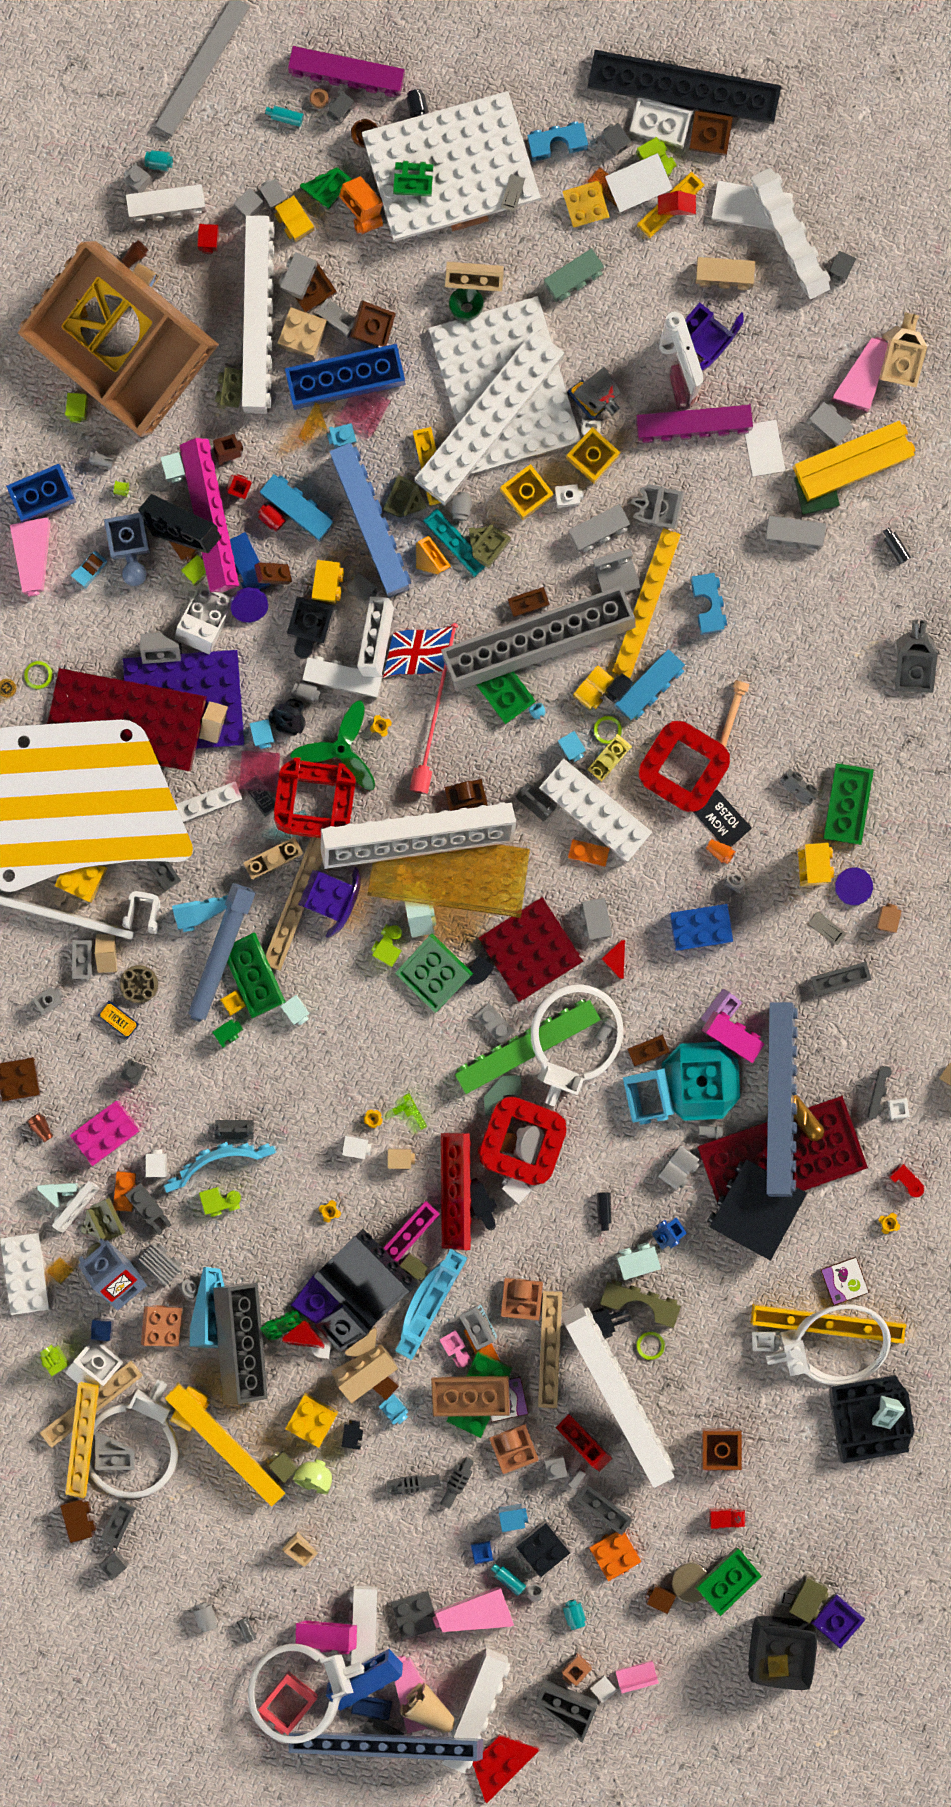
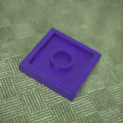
M313 1274L291 1306L316 1324L319 1319L334 1311L340 1302Z
M835 1593L819 1612L817 1618L812 1620L811 1623L841 1649L862 1625L865 1618Z

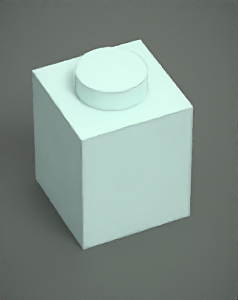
M179 452L160 457L168 482L176 484L182 482L183 478H186Z
M297 995L280 1006L294 1025L297 1023L302 1025L309 1019L307 1016L310 1012Z

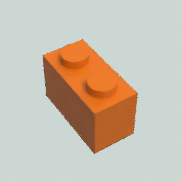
M361 176L342 184L339 197L361 223L380 215L383 202Z

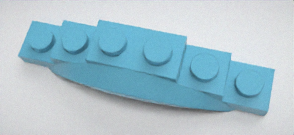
M225 1142L217 1145V1150L211 1152L209 1149L198 1152L199 1156L195 1157V1163L183 1166L184 1170L180 1171L182 1179H179L177 1176L167 1180L168 1184L164 1185L166 1193L186 1186V1182L193 1173L213 1160L228 1156H246L258 1160L276 1153L275 1146H269V1143L259 1146V1151H256L254 1145L249 1146L248 1143L234 1148L233 1144L228 1145Z
M450 1249L445 1260L436 1265L425 1277L414 1294L406 1312L401 1331V1340L395 1349L396 1352L410 1360L413 1359L468 1257Z

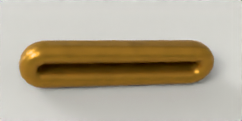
M794 1095V1103H797V1114L794 1115L793 1120L807 1138L812 1141L820 1140L824 1135L823 1126L798 1095Z

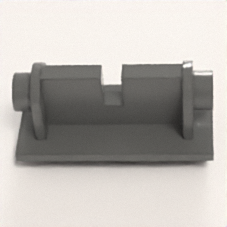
M790 769L781 779L782 785L791 793L798 789L799 792L795 797L804 805L810 806L819 795L817 789L812 784H807L802 780L803 777L797 771L793 772Z
M528 782L515 796L543 822L556 809L551 802Z
M215 1120V1139H254V1120Z
M368 1718L361 1731L364 1734L404 1735L403 1732L389 1724L373 1718Z

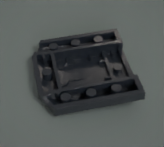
M896 1375L829 1386L831 1411L841 1463L909 1452L911 1437L914 1435L909 1393L902 1386ZM881 1396L899 1400L904 1407V1413L891 1429L872 1425V1419L880 1409Z

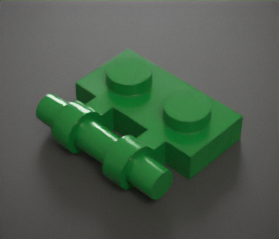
M405 160L403 162H395V170H402V174L394 173L393 194L432 197L433 176L425 175V172H433L434 164H426V162L421 161L420 163H409V161ZM408 171H420L419 175L408 174Z

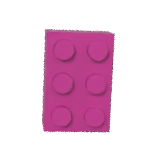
M116 1100L70 1134V1137L90 1164L94 1166L141 1130L120 1101Z

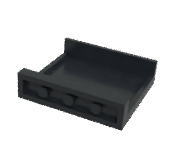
M744 1159L743 1162L739 1161L735 1169L737 1172L735 1178H730L726 1185L728 1190L725 1196H720L716 1204L719 1206L717 1211H712L707 1220L709 1222L708 1227L771 1261L807 1192L796 1187L792 1197H769L767 1195V1170Z
M361 1229L314 1275L342 1305L345 1304L368 1330L417 1285L412 1276L407 1274L400 1267L399 1263L393 1260L386 1250L364 1229Z

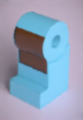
M94 551L71 576L84 588H87L106 565L107 560L97 551Z

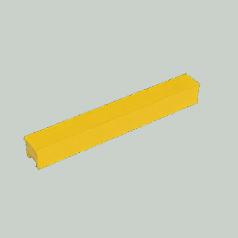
M752 1304L750 1323L757 1326L797 1330L803 1320L816 1312ZM827 1313L815 1320L806 1330V1332L883 1341V1333L880 1326L874 1319ZM884 1320L890 1332L891 1342L904 1344L907 1324Z
M179 1382L164 1395L165 1399L271 1507L286 1494L284 1489Z

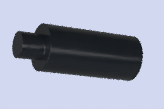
M889 527L883 530L886 536L884 541L899 565L909 560L911 556L897 533H892Z
M611 1192L597 1193L598 1224H601V1231H609V1224L612 1223Z

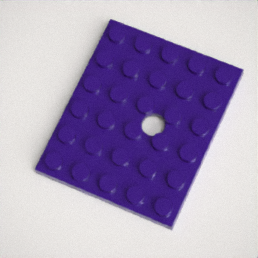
M238 650L212 651L210 655L205 652L180 654L181 661L146 664L142 663V657L123 658L124 681L206 696L203 716L209 701L228 706L218 744L199 739L198 737L196 749L245 745Z

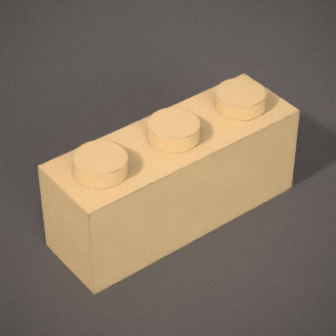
M698 257L695 284H700V287L705 288L711 287V285H719V288L729 289L730 286L738 287L739 290H749L754 284L755 261Z
M447 262L445 287L502 292L504 266Z

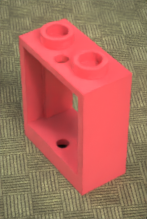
M288 1671L259 1706V1715L268 1722L270 1720L275 1724L274 1728L278 1732L289 1735L317 1700L318 1694ZM285 1684L289 1685L308 1701L288 1726L267 1709L268 1705Z

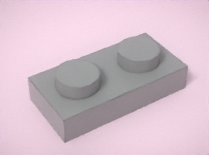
M72 940V979H92V940Z
M489 1003L475 1015L500 1044L515 1032Z

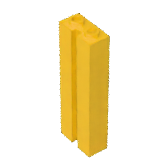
M899 420L794 464L792 468L807 502L912 459L915 456V447L912 442L907 441L906 435H908L906 426L901 424Z

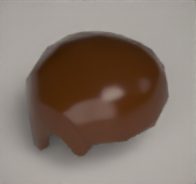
M369 119L356 121L351 128V138L354 144L360 148H366L362 132L378 128L377 124Z

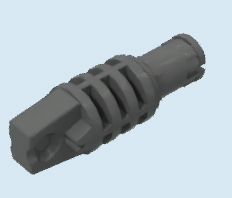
M465 1457L461 1465L457 1464L447 1483L448 1489L440 1502L442 1506L450 1509L457 1494L462 1493L473 1472L470 1470L474 1463L472 1459Z
M420 1474L411 1475L386 1482L389 1495L422 1492L424 1488L441 1487L439 1474L422 1477Z

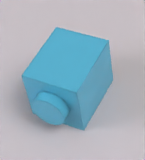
M269 720L250 723L255 747H260V750L270 748L271 744L275 742Z
M575 731L557 741L568 761L573 760L576 762L584 757L583 753L586 750Z

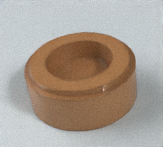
M321 88L314 89L310 94L311 105L316 109H322L327 106L329 102L327 92Z

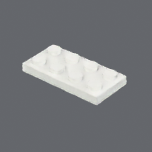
M39 1233L0 1238L11 1315L49 1310L50 1305Z

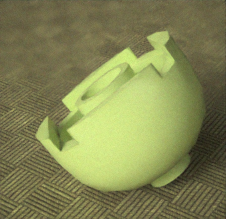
M315 1459L314 1462L307 1461L302 1463L295 1472L293 1480L308 1490L314 1489L317 1490L316 1493L326 1495L331 1488L332 1474L325 1467V1462Z

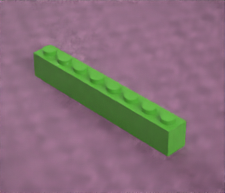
M582 999L575 1003L576 1007L569 1011L566 1008L558 1012L559 1017L553 1020L549 1017L541 1022L539 1041L543 1052L601 1020L590 1000ZM531 1028L524 1031L525 1035L518 1038V1036L509 1039L507 1041L508 1045L502 1048L499 1045L491 1049L492 1054L486 1057L482 1054L473 1059L474 1064L468 1066L466 1063L457 1068L458 1072L455 1075L464 1092L468 1094L535 1057L536 1055L531 1044Z

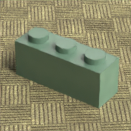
M591 248L545 278L544 285L555 302L559 300L565 301L571 296V292L574 290L580 291L586 287V282L593 279L595 281L603 275L604 266Z

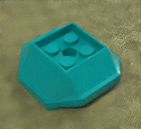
M719 1042L679 1044L661 1063V1069L665 1068L674 1112L684 1121L723 1119L740 1099L738 1059ZM699 1076H704L707 1080L706 1085L703 1087H699L696 1083V1079Z

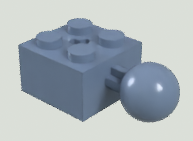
M140 513L104 519L111 558L113 560L126 558L127 565H125L122 571L123 580L130 586L141 585L146 579L147 572L145 567L138 562L137 556L151 553L146 525ZM127 532L132 535L129 540L123 538Z

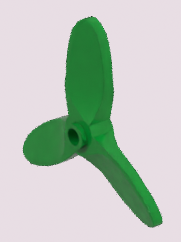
M361 700L356 701L348 709L340 725L337 741L315 742L300 746L292 751L291 758H301L300 761L320 762L333 757L340 758L342 763L346 765V768L353 773L356 782L367 790H374L375 780L365 762L352 750L351 746L363 723L365 714L364 703ZM340 745H341V746H344V748H345V751H344V752H341V751L339 750V746H340Z

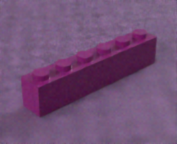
M297 46L292 47L288 65L289 73L296 78L310 77L315 82H321V80L329 81L331 85L340 86V84H343L354 90L363 88L369 93H385L388 97L401 96L405 77V69Z
M751 404L636 415L637 438L642 443H652L654 439H661L662 442L672 441L675 437L687 440L699 435V438L711 437V434L728 436L730 432H737L739 435L748 434L753 428Z

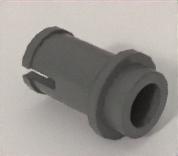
M248 1617L236 1622L244 1637L243 1641L245 1640L246 1643L257 1639V1633L253 1631Z

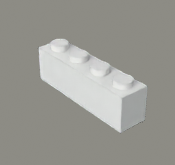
M202 184L126 195L129 219L131 222L134 221V223H144L147 219L160 221L164 220V217L169 216L181 218L184 214L197 216L201 215L202 212H206Z
M370 597L357 665L363 676H382L394 611L389 598Z
M319 656L307 658L303 682L378 699L383 675L381 677L363 676L357 665L350 664L347 667L343 666L342 662L331 660V663L323 661L324 658Z
M354 1586V1591H350V1603H353V1611L349 1610V1622H353L352 1625H357V1648L348 1654V1661H351V1665L358 1662L362 1664L375 1657L377 1586Z

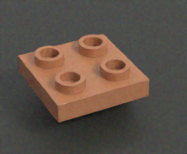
M505 1278L501 1317L539 1320L543 1281Z
M160 1305L144 1306L141 1345L179 1347L182 1308Z
M526 1424L489 1437L503 1474L539 1461Z

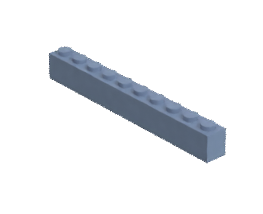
M770 1002L767 1141V1195L769 1197H792V1193L796 1191V1180H793V1172H796V1161H793V1153H796V1141H793V1134L797 1132V1124L793 1122V1118L797 1114V1103H794V1095H797V1084H794V1076H797V1065H794V1057L798 1056V1048L794 1046L795 1038H798V1027H795V1019H798V1008H795L793 1002Z
M294 1731L289 1733V1736H301L311 1731ZM322 1732L312 1740L303 1743H289L288 1753L479 1761L483 1759V1739Z

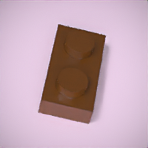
M258 562L254 565L258 583L288 585L292 582L288 564Z
M544 587L507 599L513 618L550 606Z
M663 1034L627 1048L634 1067L670 1052Z

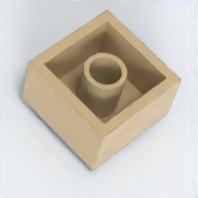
M290 307L278 341L279 348L315 360L328 325L327 320Z

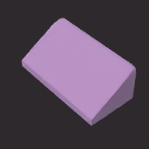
M722 989L703 1014L701 1020L706 1023L713 1011L717 1013L722 1011L732 1017L742 1002L727 990Z

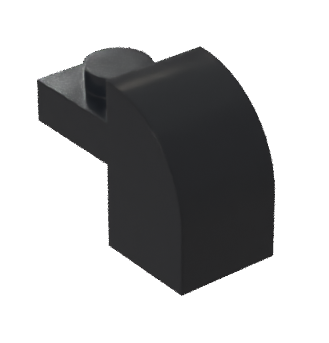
M478 956L472 967L468 968L473 975L465 984L477 985L482 983L489 976L494 965Z

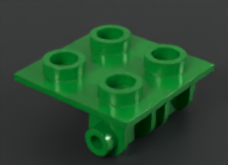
M292 1310L285 1313V1317L281 1315V1319L276 1317V1321L274 1319L269 1320L260 1329L268 1340H277L282 1337V1334L290 1332L302 1322L299 1312Z

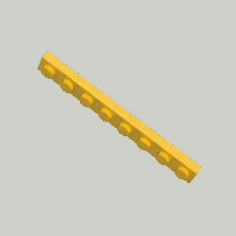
M665 528L662 529L633 611L636 628L626 631L612 671L615 674L620 675L623 673L629 679L631 678L681 536L679 533Z

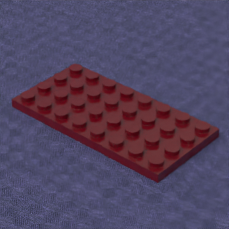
M59 668L47 724L128 720L139 725L145 731L160 766L191 772L207 697ZM124 729L120 733V738L125 742L131 740L133 736L129 729Z
M841 1095L807 1107L823 1126L824 1135L820 1140L812 1141L807 1138L797 1125V1132L793 1134V1141H796V1153H793V1161H796V1172H793V1180H796V1187L805 1191L867 1169L868 1166L843 1096ZM768 1121L697 1146L716 1202H718L721 1195L725 1196L728 1190L726 1185L730 1178H735L737 1174L735 1169L739 1161L743 1162L744 1159H747L767 1170Z

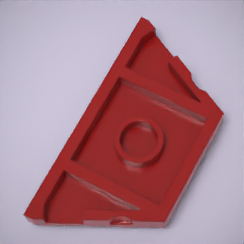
M499 1734L483 1750V1759L473 1761L472 1764L486 1803L540 1751L537 1746H531L522 1741L513 1740Z

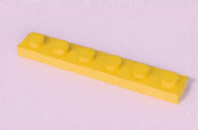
M85 1382L78 1383L65 1495L79 1498L86 1497L99 1385Z

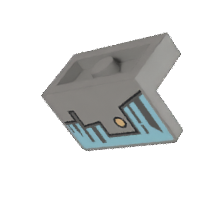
M481 1304L460 1315L476 1350L493 1343L498 1338Z

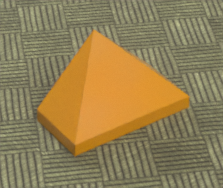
M430 536L416 543V569L440 574L451 567Z

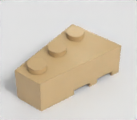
M379 1345L331 1372L338 1388L353 1403L396 1371L398 1367L384 1347Z

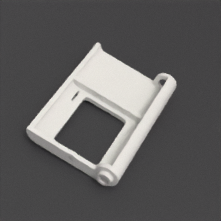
M671 312L667 315L659 341V349L667 355L677 353L691 395L688 402V407L690 408L695 403L699 389L703 384V373L683 315L679 312ZM671 343L674 344L671 350H666L663 347Z

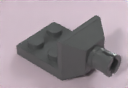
M918 619L912 620V632H907L896 640L898 659L895 691L930 693L934 691L938 653L935 642L926 633L927 621L920 619V626Z

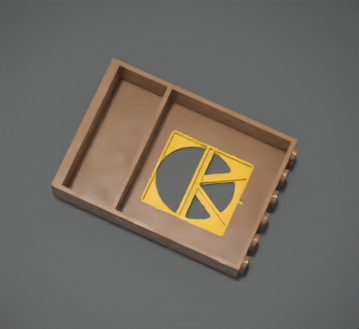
M97 241L81 242L76 247V254L73 258L70 257L65 262V269L62 273H58L54 277V284L51 288H47L41 296L43 299L40 303H36L30 311L32 314L28 319L25 318L19 325L21 329L18 331V334L140 437L150 435L219 344ZM105 295H114L122 299V302L112 315L105 300ZM92 298H97L106 323L80 318L84 306ZM130 305L137 315L140 327L139 337L135 345L128 353L117 357L105 356L96 352L97 348ZM81 327L100 330L90 345L85 341Z

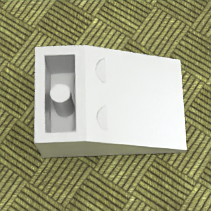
M199 584L177 626L175 640L210 655L231 610V597L220 592H210L208 587Z

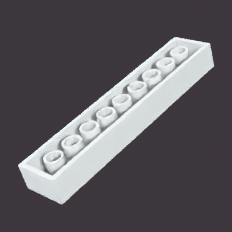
M246 216L242 408L244 413L268 414V408H271V397L268 389L271 390L272 378L268 371H272L271 355H269V352H272V340L269 333L273 332V321L269 314H273V302L270 295H273L274 286L270 276H274L273 260H271V257H274V245L271 238L275 237V227L273 222H270L269 216Z
M534 329L415 477V482L443 505H446L564 358V352Z
M498 803L496 805H481L476 808H461L459 810L441 811L440 813L433 814L424 813L418 816H404L397 819L388 818L382 821H367L361 824H347L339 827L330 826L321 829L320 850L324 869L512 843L514 842L516 819L512 803Z
M580 1303L561 1313L568 1332L653 1488L673 1479L672 1471L675 1468L668 1453L665 1452L663 1444L656 1435L654 1427L650 1420H648L642 1405L639 1404L637 1396L630 1387L616 1357L613 1356L611 1348L606 1339H604L598 1324L595 1323L589 1307L584 1308L583 1304Z

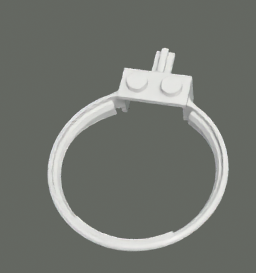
M570 985L560 988L550 994L536 1010L531 1024L530 1036L533 1051L542 1066L537 1079L551 1085L544 1103L555 1106L561 1090L578 1095L583 1081L602 1074L611 1065L619 1052L623 1039L621 1014L614 1001L597 988L587 985ZM573 992L590 993L601 998L613 1011L618 1030L615 1047L608 1059L594 1070L583 1073V1076L547 1062L548 1059L544 1055L539 1041V1025L546 1009L556 999Z
M838 1305L808 1316L802 1321L797 1330L780 1332L783 1351L766 1354L765 1356L768 1365L786 1361L790 1376L806 1374L817 1382L827 1385H838L861 1381L873 1374L883 1364L889 1353L891 1337L887 1324L876 1312L858 1305ZM842 1309H854L865 1312L878 1323L883 1333L881 1351L872 1364L853 1375L839 1377L825 1374L809 1363L807 1364L801 1337L815 1320L827 1313Z
M157 1380L150 1395L137 1390L131 1402L109 1407L95 1418L94 1430L105 1418L119 1412H126V1408L134 1409L164 1424L166 1427L163 1430L170 1443L171 1458L167 1471L155 1485L143 1491L125 1492L110 1487L99 1478L90 1463L89 1476L102 1490L111 1495L127 1499L148 1496L163 1487L175 1470L178 1460V1442L168 1420V1415L173 1406L161 1401L167 1387L164 1381Z
M286 1644L276 1647L259 1660L251 1674L248 1685V1703L252 1716L258 1726L273 1739L284 1743H303L312 1740L324 1732L331 1724L337 1713L341 1698L354 1693L349 1679L363 1674L364 1666L361 1662L345 1667L342 1655H333L327 1658L316 1649L302 1644ZM286 1651H299L309 1655L317 1662L320 1660L321 1664L325 1665L334 1694L331 1696L333 1702L329 1701L326 1714L321 1723L311 1732L301 1736H284L271 1730L260 1717L255 1704L254 1689L257 1674L270 1658Z

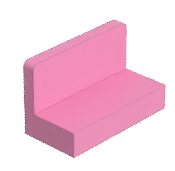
M652 1660L615 1670L621 1693L658 1684Z

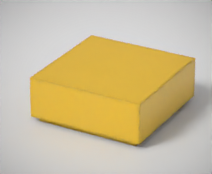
M238 990L220 999L230 1016L246 1007Z

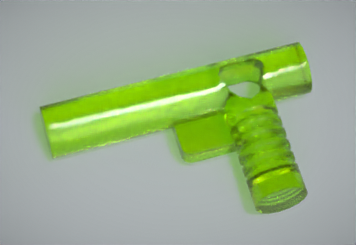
M410 1093L403 1096L405 1102L392 1108L395 1116L403 1111L407 1117L413 1115L421 1130L428 1127ZM408 1100L412 1101L413 1106L406 1105Z

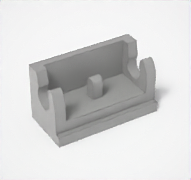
M326 299L316 312L317 317L326 319L330 327L346 338H349L355 317L330 299Z

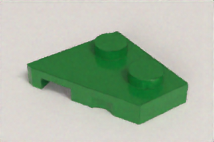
M336 167L307 183H302L300 188L329 210L339 198L342 184L351 181L352 178Z

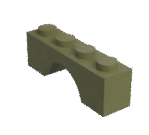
M612 1279L611 1282L606 1281L600 1300L601 1305L619 1310L627 1302L642 1301L651 1307L656 1323L674 1328L681 1308L680 1304H677L678 1300L670 1297L664 1300L659 1298L660 1294L648 1291V1294L640 1292L641 1288L630 1285L628 1288L622 1286L623 1282Z

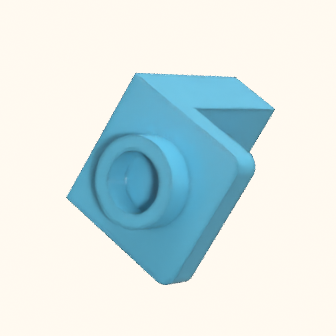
M352 423L335 428L333 426L329 427L330 432L327 433L329 444H334V448H339L348 443H357Z
M394 1393L387 1401L385 1400L379 1405V1408L391 1420L393 1425L396 1423L400 1425L408 1417L406 1415L408 1409Z

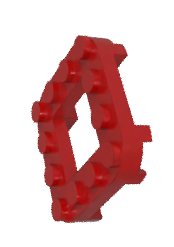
M672 721L664 726L639 767V778L646 789L682 811L696 812L707 804L728 770L730 754L724 745L684 721ZM677 741L682 742L711 760L691 792L658 773Z
M293 758V760L284 764L283 767L281 766L274 807V822L278 830L292 835L321 838V829L350 824L356 778L346 768V765L339 763V766L300 761L301 758ZM298 781L336 786L331 819L293 814Z
M507 1097L499 1100L491 1109L492 1113L480 1147H478L479 1159L482 1165L488 1171L496 1172L527 1185L545 1183L553 1174L566 1136L565 1119L555 1111L517 1097ZM512 1117L546 1130L534 1165L500 1153Z

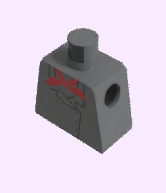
M605 367L590 377L573 393L596 414L605 408L613 416L620 409L614 401L620 394V391Z

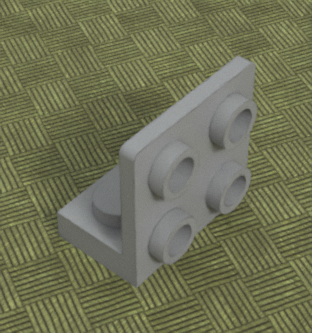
M631 548L593 560L602 592L621 585L624 592L640 588L632 561Z

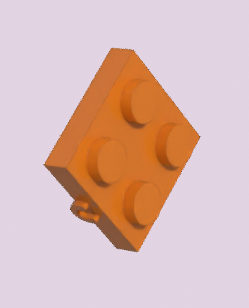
M615 1531L610 1535L605 1534L601 1537L600 1541L589 1546L608 1582L621 1574L623 1575L625 1572H629V1569L641 1563L626 1533L620 1535Z

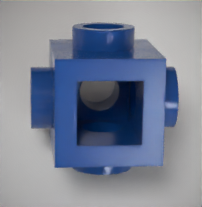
M677 1217L669 1222L663 1220L656 1225L657 1229L651 1233L661 1249L668 1246L670 1249L680 1243L679 1239L687 1234Z

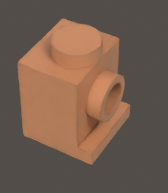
M576 1653L572 1660L562 1669V1678L569 1685L573 1683L577 1686L592 1670V1666L581 1655ZM578 1667L579 1671L577 1673L572 1672V1668Z

